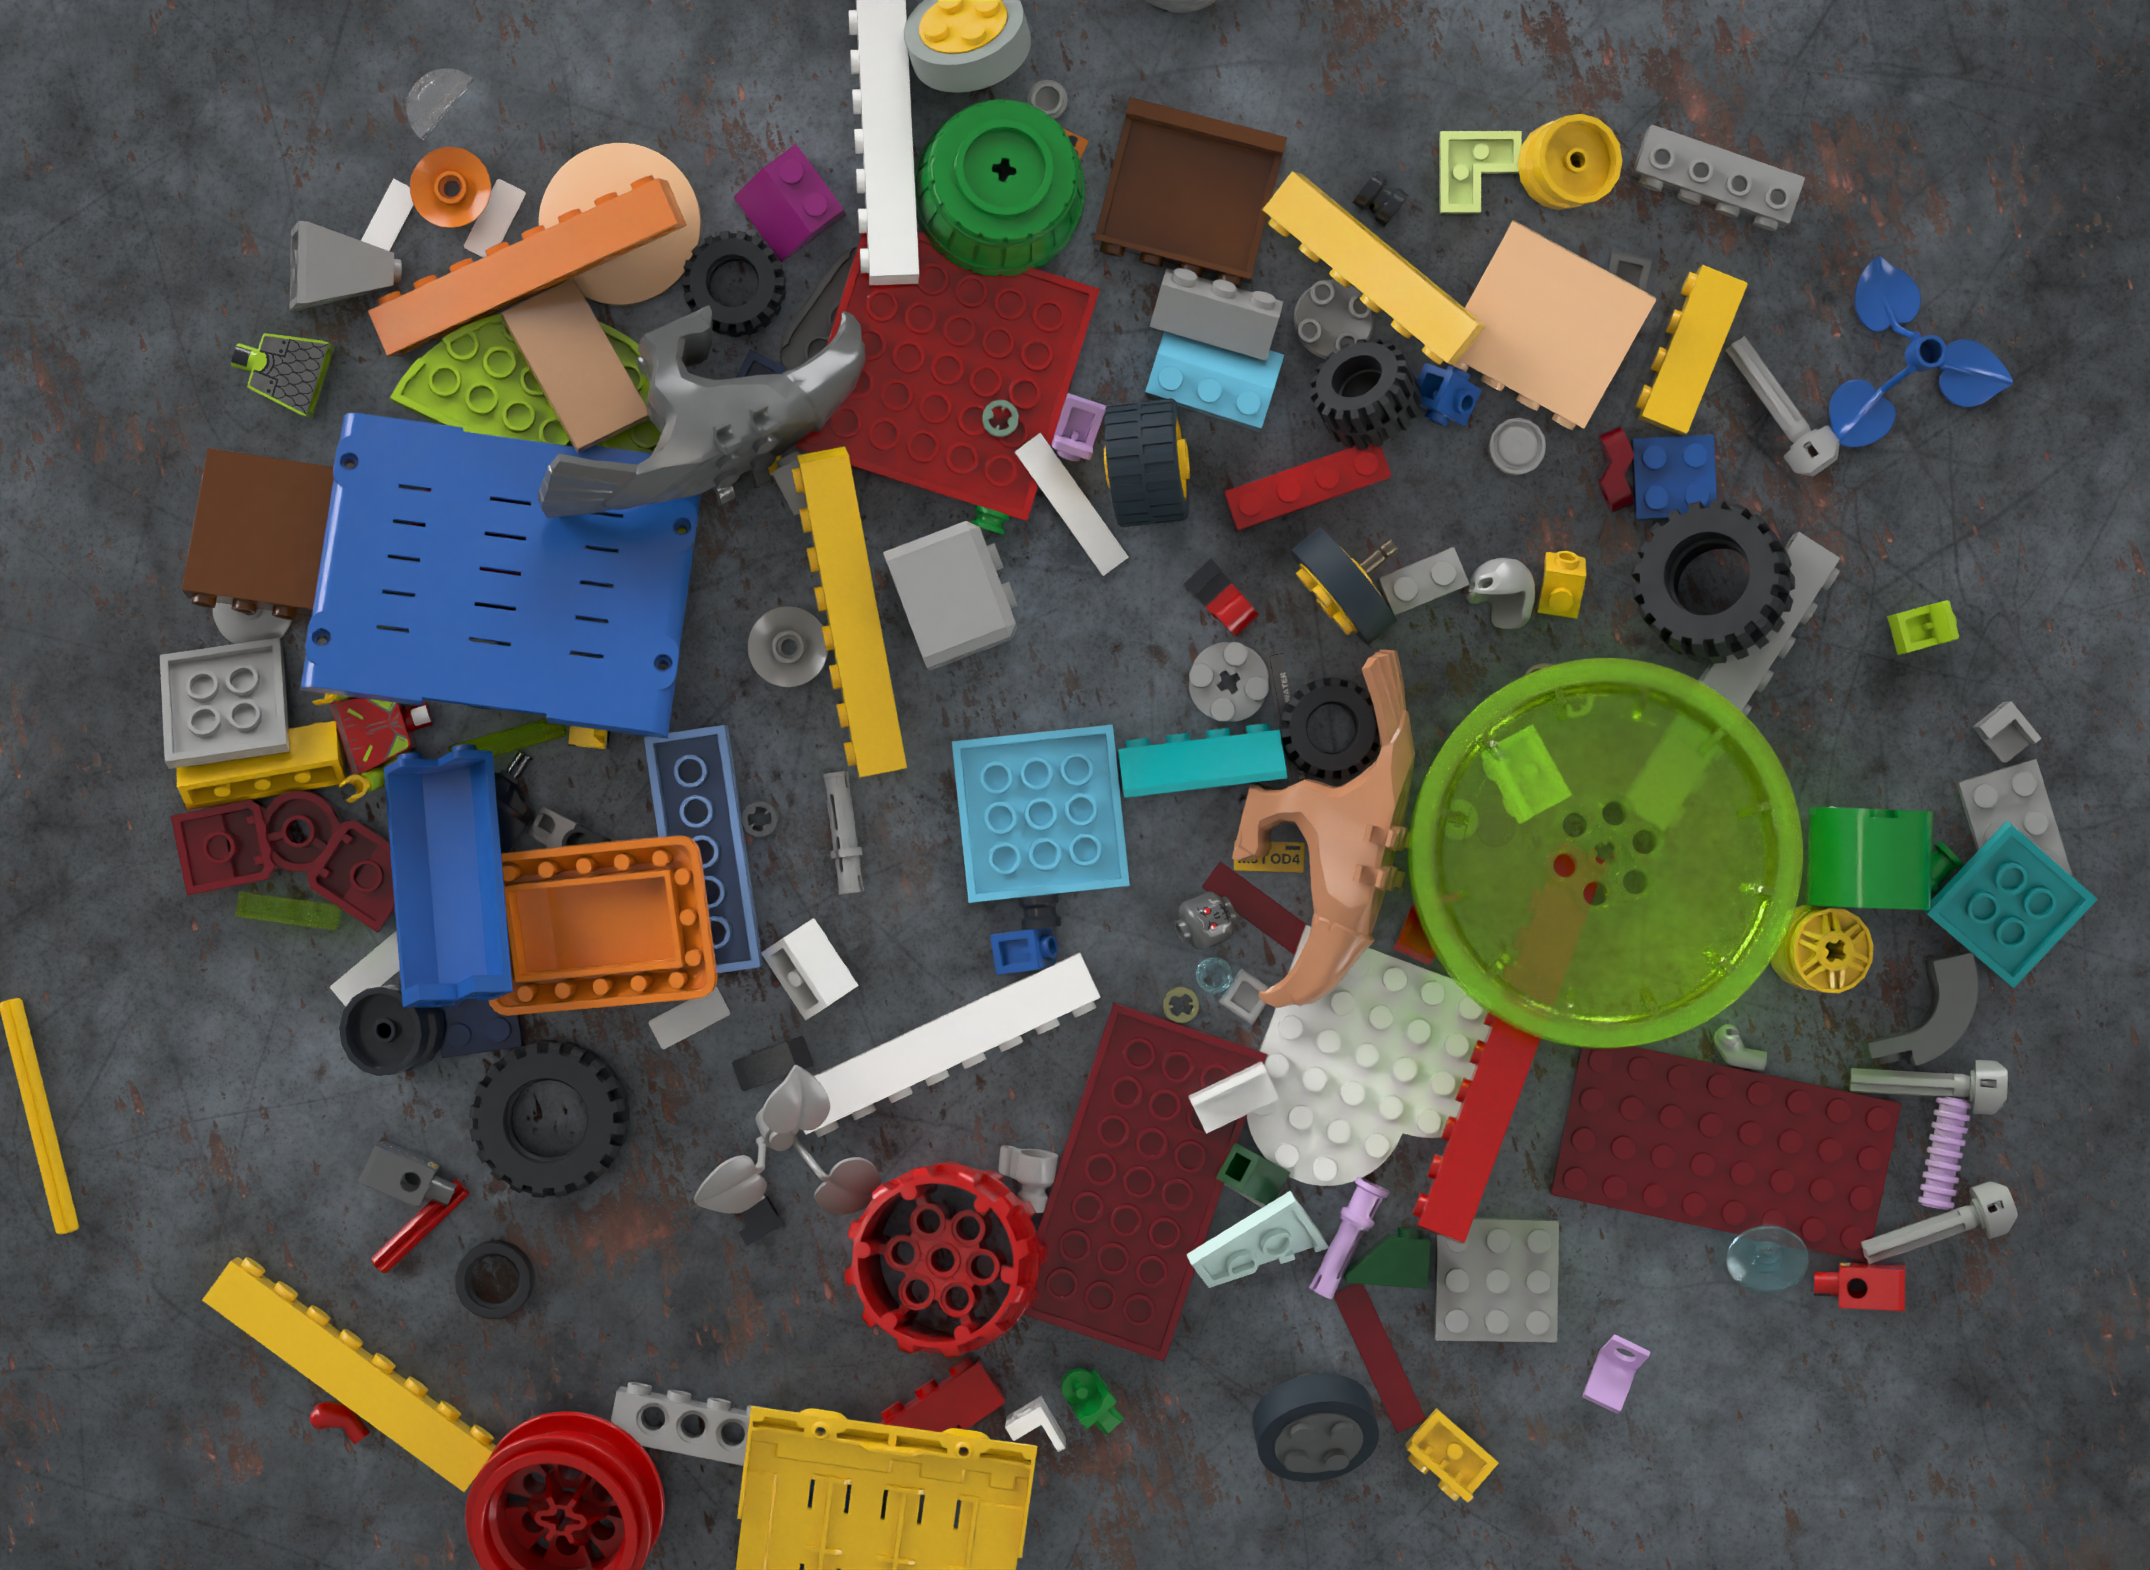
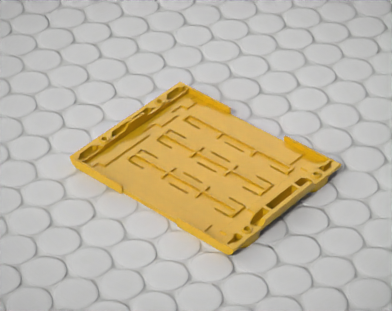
M751 1406L737 1519L742 1518L736 1570H800V1564H804V1570H1016L1017 1559L1022 1558L1038 1446L993 1440L982 1432L957 1428L935 1432L849 1420L841 1413L810 1408L801 1412H791ZM822 1427L825 1429V1431L820 1432L817 1430V1428ZM966 1447L968 1451H961L960 1448ZM811 1479L815 1480L812 1508L808 1507ZM852 1485L848 1513H846L844 1509L847 1486ZM884 1490H888L885 1518H881ZM925 1495L921 1523H917L920 1497ZM957 1500H961L958 1528H954Z

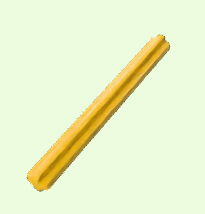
M20 998L6 1000L0 1003V1013L56 1233L60 1235L76 1231L79 1228L23 1001Z

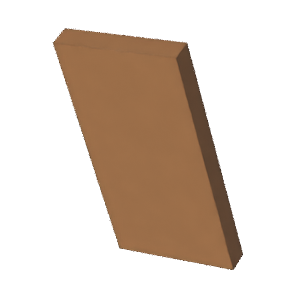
M574 278L501 312V318L578 454L650 419L647 415V407Z

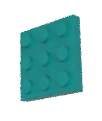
M2007 820L1931 900L1930 910L1924 911L2014 988L2098 899Z

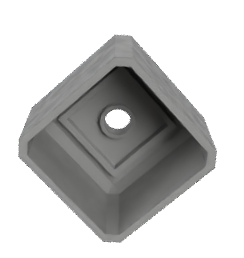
M964 521L883 552L927 669L930 671L1012 640L1017 624L1011 609L1017 607L1018 604L1010 583L1001 584L997 570L1004 567L995 543L986 545L979 526Z

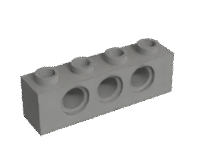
M628 1382L627 1387L620 1386L617 1390L611 1422L629 1433L641 1446L744 1466L751 1406L755 1405H748L745 1411L731 1408V1401L709 1397L707 1403L691 1400L692 1394L688 1392L668 1390L667 1395L651 1392L652 1386L638 1382ZM651 1406L660 1408L665 1414V1423L660 1426L648 1424L644 1418L645 1409ZM690 1414L700 1416L704 1420L705 1430L699 1434L688 1432L684 1427V1418ZM729 1422L739 1423L745 1431L744 1439L738 1442L728 1440L723 1432L724 1425Z

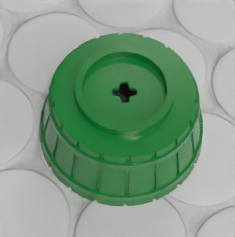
M995 99L979 102L963 109L943 122L932 133L915 163L917 222L922 232L926 233L925 235L931 242V245L941 255L944 254L946 259L963 269H971L974 273L986 276H1014L1022 274V272L1028 271L1030 268H1039L1052 260L1055 254L1058 255L1068 245L1074 236L1073 232H1076L1084 210L1083 204H1085V181L1080 159L1063 128L1050 115L1028 103L1017 100ZM1002 159L1009 160V166L1016 169L1015 176L1009 175L1005 182L999 181L998 173L992 172V166L1000 165Z

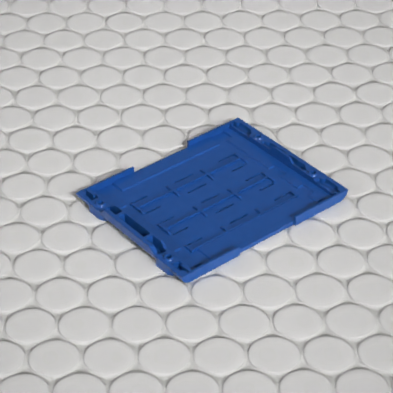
M361 413L345 414L343 416L340 441L335 455L334 479L312 618L308 625L305 644L306 655L300 690L423 706V700L514 711L546 716V723L668 739L701 494L629 509H612L598 512L620 515L623 518L595 514L549 518L541 510L538 501V490L541 487L542 479L545 478L547 466L551 464L559 453L597 461L639 464L651 457L652 453L593 446L578 454L573 446L464 432L463 427ZM348 463L355 465L352 469L345 467ZM399 485L429 489L431 492L399 488ZM491 498H495V499H503V500H510V501L531 503V506H529V505H522V504L507 503V502H500V501H492V500H490V499H491ZM394 520L424 524L425 527L394 523ZM679 528H684L686 532L684 534H680L677 532V530ZM485 533L526 538V541L487 536ZM587 546L601 549L616 550L618 551V553L591 550L585 548ZM388 555L418 559L420 562L388 558ZM480 568L521 573V576L481 571ZM589 582L596 584L611 585L613 586V588L585 585L580 583ZM383 591L415 595V597L385 594ZM475 603L516 608V611L475 606ZM583 617L597 620H605L608 621V623L579 620L575 618ZM377 626L409 630V633L377 629ZM324 638L327 642L324 645H320L317 643L318 640ZM470 639H478V640H485V641L508 643V644H511V645H510V646H503V645H496V644H488V643L474 642V641H469V640H470ZM575 652L590 655L603 656V659L571 655L570 653ZM660 664H665L668 668L666 670H660L658 666Z

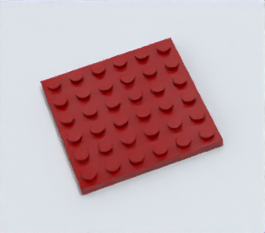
M917 231L918 284L869 285V273H861L860 249L868 248L867 233H862L827 346L838 332L841 323V313L846 311L852 314L861 325L862 341L865 343L866 362L856 388L827 420L821 431H811L796 443L795 449L813 453L845 446L849 454L851 467L975 506L992 509L1027 522L1038 484L1015 451L1039 433L1042 434L1051 447L1100 289L1036 268H1030L1028 271L1014 276H986L974 273L971 269H963L946 259L944 254L941 255L931 245L925 233ZM996 400H1006L1012 403L1019 415L1015 431L1006 437H994L989 434L982 422L986 406ZM1002 407L992 410L994 417L989 421L990 425L995 429L999 425V430L1007 429L1009 427L1007 420L1012 417L1009 410L1005 409L1002 412Z

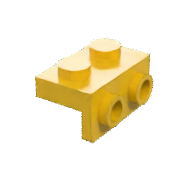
M1438 1408L1431 1413L1405 1443L1407 1450L1411 1453L1407 1458L1409 1462L1423 1474H1426L1429 1470L1441 1479L1438 1487L1454 1501H1457L1461 1496L1469 1503L1474 1497L1473 1492L1499 1464L1493 1456Z

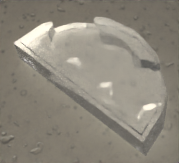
M441 68L428 72L415 82L408 95L406 113L410 127L422 141L474 81L473 77L460 70Z

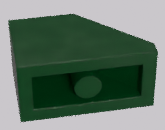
M1398 1227L1397 1234H1386L1348 1267L1344 1273V1280L1346 1283L1428 1289L1431 1240L1428 1236H1422V1229Z

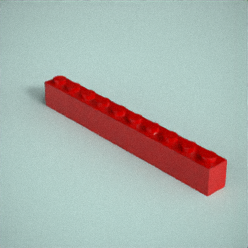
M1560 844L1555 852L1548 850L1540 870L1541 874L1546 875L1542 889L1534 888L1526 911L1532 913L1527 928L1519 927L1512 945V949L1518 951L1513 966L1505 965L1498 982V987L1504 989L1499 1004L1491 1002L1483 1023L1490 1027L1484 1042L1477 1040L1469 1062L1475 1064L1471 1079L1463 1078L1456 1094L1455 1101L1461 1102L1456 1118L1449 1116L1444 1126L1441 1139L1446 1140L1447 1143L1442 1156L1435 1154L1429 1166L1426 1177L1433 1180L1428 1194L1420 1192L1412 1215L1418 1217L1417 1227L1458 1243H1465L1607 861Z

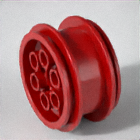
M562 1411L542 1414L519 1424L506 1434L495 1447L486 1464L479 1471L472 1484L466 1503L467 1537L471 1550L482 1570H641L661 1532L664 1521L665 1497L655 1464L641 1444L625 1430L610 1421L587 1413ZM531 1473L541 1474L545 1478V1483L536 1481ZM570 1487L576 1489L575 1493L571 1491H564L562 1488ZM508 1492L528 1497L529 1499L528 1501L509 1502ZM583 1494L587 1500H582L580 1496ZM606 1518L613 1523L614 1527H606L599 1520ZM544 1534L545 1537L543 1539L550 1542L547 1550L536 1543ZM590 1539H592L604 1556L594 1558L589 1544Z

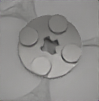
M1221 642L1206 648L1195 659L1189 673V693L1193 703L1205 716L1219 722H1238L1252 716L1262 706L1269 691V674L1264 661L1253 649L1238 642ZM1223 671H1227L1229 675L1236 673L1240 678L1236 683L1238 690L1233 694L1228 689L1220 691L1217 686L1222 681L1219 674Z

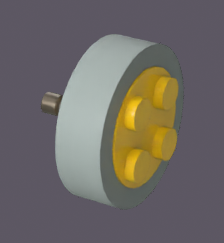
M924 0L910 14L904 28V40L915 74L927 86L944 92L961 93L988 89L989 86L1004 80L1014 73L1025 61L1031 47V35L1020 0Z

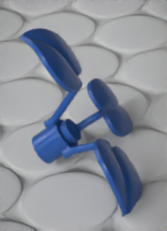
M1881 256L1874 258L1860 275L1854 296L1855 311L1861 323L1868 330L1881 332L1891 326L1895 333L1911 339V343L1905 350L1907 367L1883 384L1877 391L1869 382L1862 379L1846 381L1834 391L1829 402V419L1831 429L1839 439V445L1845 447H1861L1871 444L1889 432L1895 421L1896 410L1894 405L1889 400L1883 398L1882 395L1915 371L1924 372L1934 367L1943 370L1939 377V388L1942 394L1950 403L1964 408L1983 404L2013 384L2012 377L2003 363L1980 343L1973 340L1960 339L1946 346L1944 341L1938 336L1926 335L1921 337L1918 331L1912 332L1901 327L1899 324L1907 323L1917 315L1921 304V295L1916 283L1908 274L1891 265Z

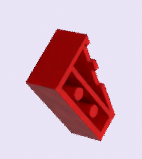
M966 1357L948 1369L951 1376L940 1383H937L934 1378L914 1391L917 1396L915 1399L905 1405L899 1400L880 1412L883 1419L878 1424L943 1432L951 1428L966 1430L1006 1402V1396L981 1357L974 1361Z

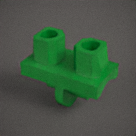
M1094 1368L1090 1372L1085 1369H1073L1064 1375L1060 1384L1061 1393L1078 1421L1086 1429L1094 1423L1107 1435L1122 1422L1124 1418L1114 1408L1117 1402L1102 1376Z

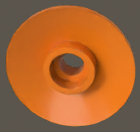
M442 147L429 152L417 163L410 179V195L416 210L424 219L439 227L458 228L475 221L484 212L491 196V180L485 165L473 153L458 147ZM452 182L458 183L460 187L459 193L453 197L448 196L445 191L446 186Z

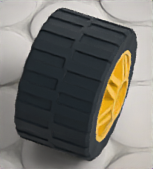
M1171 398L1108 405L1104 420V465L1117 524L1120 527L1185 521L1189 515L1188 479H1190V464L1186 438H1183L1176 401Z

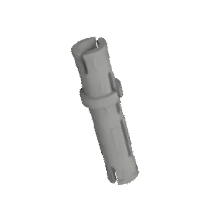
M849 771L823 774L830 829L832 832L833 850L830 851L831 859H835L839 895L864 892L860 868V855H863L862 847H858L853 804L849 786Z

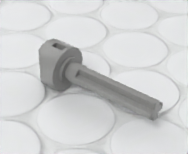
M1744 336L1732 343L1725 351L1788 439L1794 443L1790 447L1791 450L1783 457L1792 471L1797 474L1815 476L1835 462L1839 454V439L1829 425L1819 430L1814 429L1811 431L1807 421L1747 338ZM1811 445L1819 453L1814 458L1808 451V447Z
M1974 1060L1973 1070H1970L1969 1076L1954 1073L1851 1068L1850 1092L1933 1097L1947 1096L1952 1098L1968 1097L1969 1103H1972V1113L1986 1115L1996 1113L2007 1100L2008 1070L1997 1061Z
M1985 1182L1970 1187V1205H1965L1862 1241L1864 1257L1867 1259L1868 1264L1871 1265L1966 1232L1977 1226L1988 1239L2007 1234L2018 1216L2008 1187L1995 1182ZM1994 1206L1995 1212L1990 1213L1988 1207Z

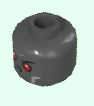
M1212 891L1182 902L1178 910L1179 919L1174 921V926L1180 940L1183 943L1189 941L1198 950H1206L1229 940L1233 934V927L1238 924L1237 916L1230 900L1226 896L1220 897Z

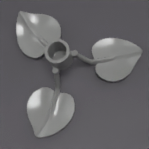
M794 1065L786 1079L771 1093L764 1107L756 1115L755 1122L762 1135L756 1139L758 1145L757 1164L755 1165L753 1160L745 1155L726 1160L704 1180L695 1194L694 1201L700 1207L728 1214L744 1212L756 1205L767 1188L764 1177L759 1174L765 1169L766 1147L775 1151L787 1150L792 1145L795 1147L818 1178L824 1181L816 1189L814 1198L820 1208L831 1214L846 1215L866 1208L873 1199L872 1192L881 1185V1181L875 1165L861 1157H851L838 1162L833 1166L828 1175L819 1167L796 1136L798 1130H814L821 1126L829 1114L830 1101L821 1083L808 1071L798 1065Z

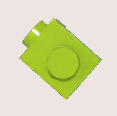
M1948 600L1887 616L1897 655L1959 639L1956 617Z

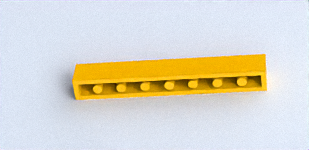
M844 446L798 455L799 468L791 469L795 491L796 493H804L806 508L799 509L803 533L811 532L814 547L806 548L811 573L818 571L821 586L815 587L814 592L818 611L826 610L829 624L828 626L821 627L825 649L826 651H834L836 661L835 665L829 666L833 689L841 688L843 703L836 704L840 727H848L851 741L844 743L848 767L856 766L859 778L905 769L907 764L849 454Z
M237 1257L229 1262L202 1301L461 1491L465 1492L470 1487L496 1445L491 1443L494 1437L478 1425H474L471 1428L459 1419L461 1413L455 1407L445 1401H441L438 1404L426 1395L429 1391L427 1387L415 1378L408 1377L406 1380L393 1371L396 1365L380 1353H376L374 1356L361 1347L363 1341L357 1335L347 1329H343L340 1332L328 1322L331 1318L323 1310L314 1305L307 1308L296 1300L298 1293L290 1286L281 1281L275 1284L263 1275L265 1269L256 1261L245 1257L244 1260Z

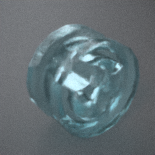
M1208 957L1198 965L1196 980L1204 991L1220 993L1230 985L1232 970L1224 959ZM1214 963V968L1219 964L1225 969L1221 975L1224 981L1221 985L1214 986V982H1212L1211 986L1204 982L1203 979L1207 976L1205 967L1209 964Z

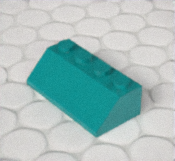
M1270 723L1248 725L1246 726L1247 734L1233 736L1230 734V728L1207 730V739L1190 741V733L1166 735V744L1150 745L1149 738L1125 740L1126 748L1118 749L1123 796L1128 798L1286 779L1287 771L1280 730L1271 731Z

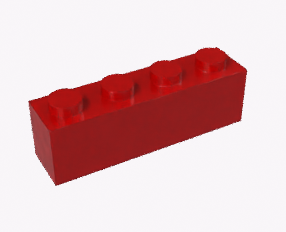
M1372 444L1367 449H1358L1357 446L1225 491L1223 496L1237 533L1387 481L1392 475L1381 446L1375 448Z

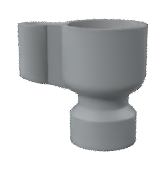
M1001 1146L998 1171L1022 1184V1190L1017 1193L1019 1200L1022 1202L1030 1201L1036 1213H1044L1049 1197L1046 1189L1054 1182L1058 1155L1040 1149H1019L1013 1146Z

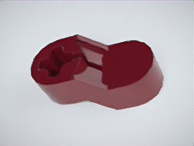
M1620 426L1598 435L1602 452L1608 463L1601 479H1598V486L1612 513L1634 504L1632 492L1624 476L1631 461L1634 460V453Z

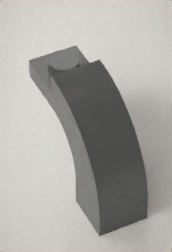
M1963 951L1926 960L1932 987V1000L1926 1015L1917 1025L1906 1031L1861 1041L1865 1057L1870 1059L1877 1058L1878 1064H1885L1901 1060V1052H1905L1908 1064L1917 1066L1937 1058L1950 1049L1966 1031L1976 1008L1978 976L1973 952Z

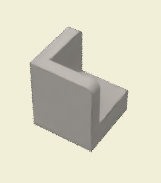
M2012 701L2002 702L1972 727L2001 763H2007L2026 746L2036 744L2041 740L2040 735Z

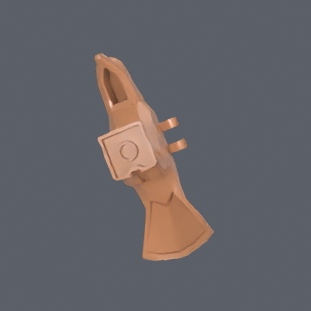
M1380 650L1376 652L1375 655L1367 659L1362 668L1374 705L1381 745L1380 754L1370 767L1355 779L1338 787L1307 779L1287 788L1273 789L1261 783H1253L1249 788L1232 859L1250 862L1268 856L1272 847V829L1283 823L1296 824L1309 848L1314 915L1308 940L1295 966L1286 977L1271 988L1260 991L1258 997L1264 1003L1276 1008L1312 1004L1333 991L1364 951L1375 941L1372 932L1382 907L1386 890L1393 891L1394 887H1403L1406 872L1398 871V868L1393 866L1396 851L1402 852L1404 847L1412 849L1416 833L1410 832L1408 828L1403 827L1409 800L1415 751L1409 712L1406 710L1404 682L1398 651Z

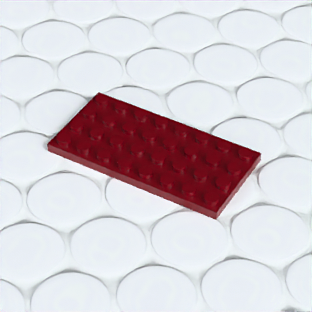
M1113 1002L1044 1213L1036 1232L1038 1243L1047 1247V1260L1040 1265L1039 1277L1035 1288L1039 1297L1034 1306L1025 1311L1023 1315L1165 1362L1195 1272L1187 1254L1205 1242L1224 1186V1182L1216 1179L1234 1143L1238 1144L1247 1117L1245 1115L1206 1134L1192 1106L1189 1095L1261 1061L1264 1064L1267 1057L1266 1053Z
M1583 1036L1550 1194L1867 1261L1863 1254L1861 1242L1874 1237L1902 1103Z

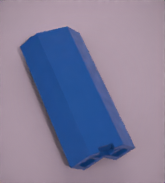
M462 744L452 747V752L439 759H423L421 753L401 754L398 756V760L384 767L403 1008L446 1007L456 1005L455 1001L465 999H477V1001L497 999L513 992L493 753L488 750H477V746L474 744Z

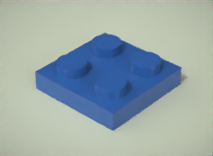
M1714 435L1631 439V448L1634 453L1632 471L1635 520L1669 519L1666 514L1675 509H1678L1681 514L1688 512L1689 503L1701 501L1704 507H1710L1711 501L1717 500Z

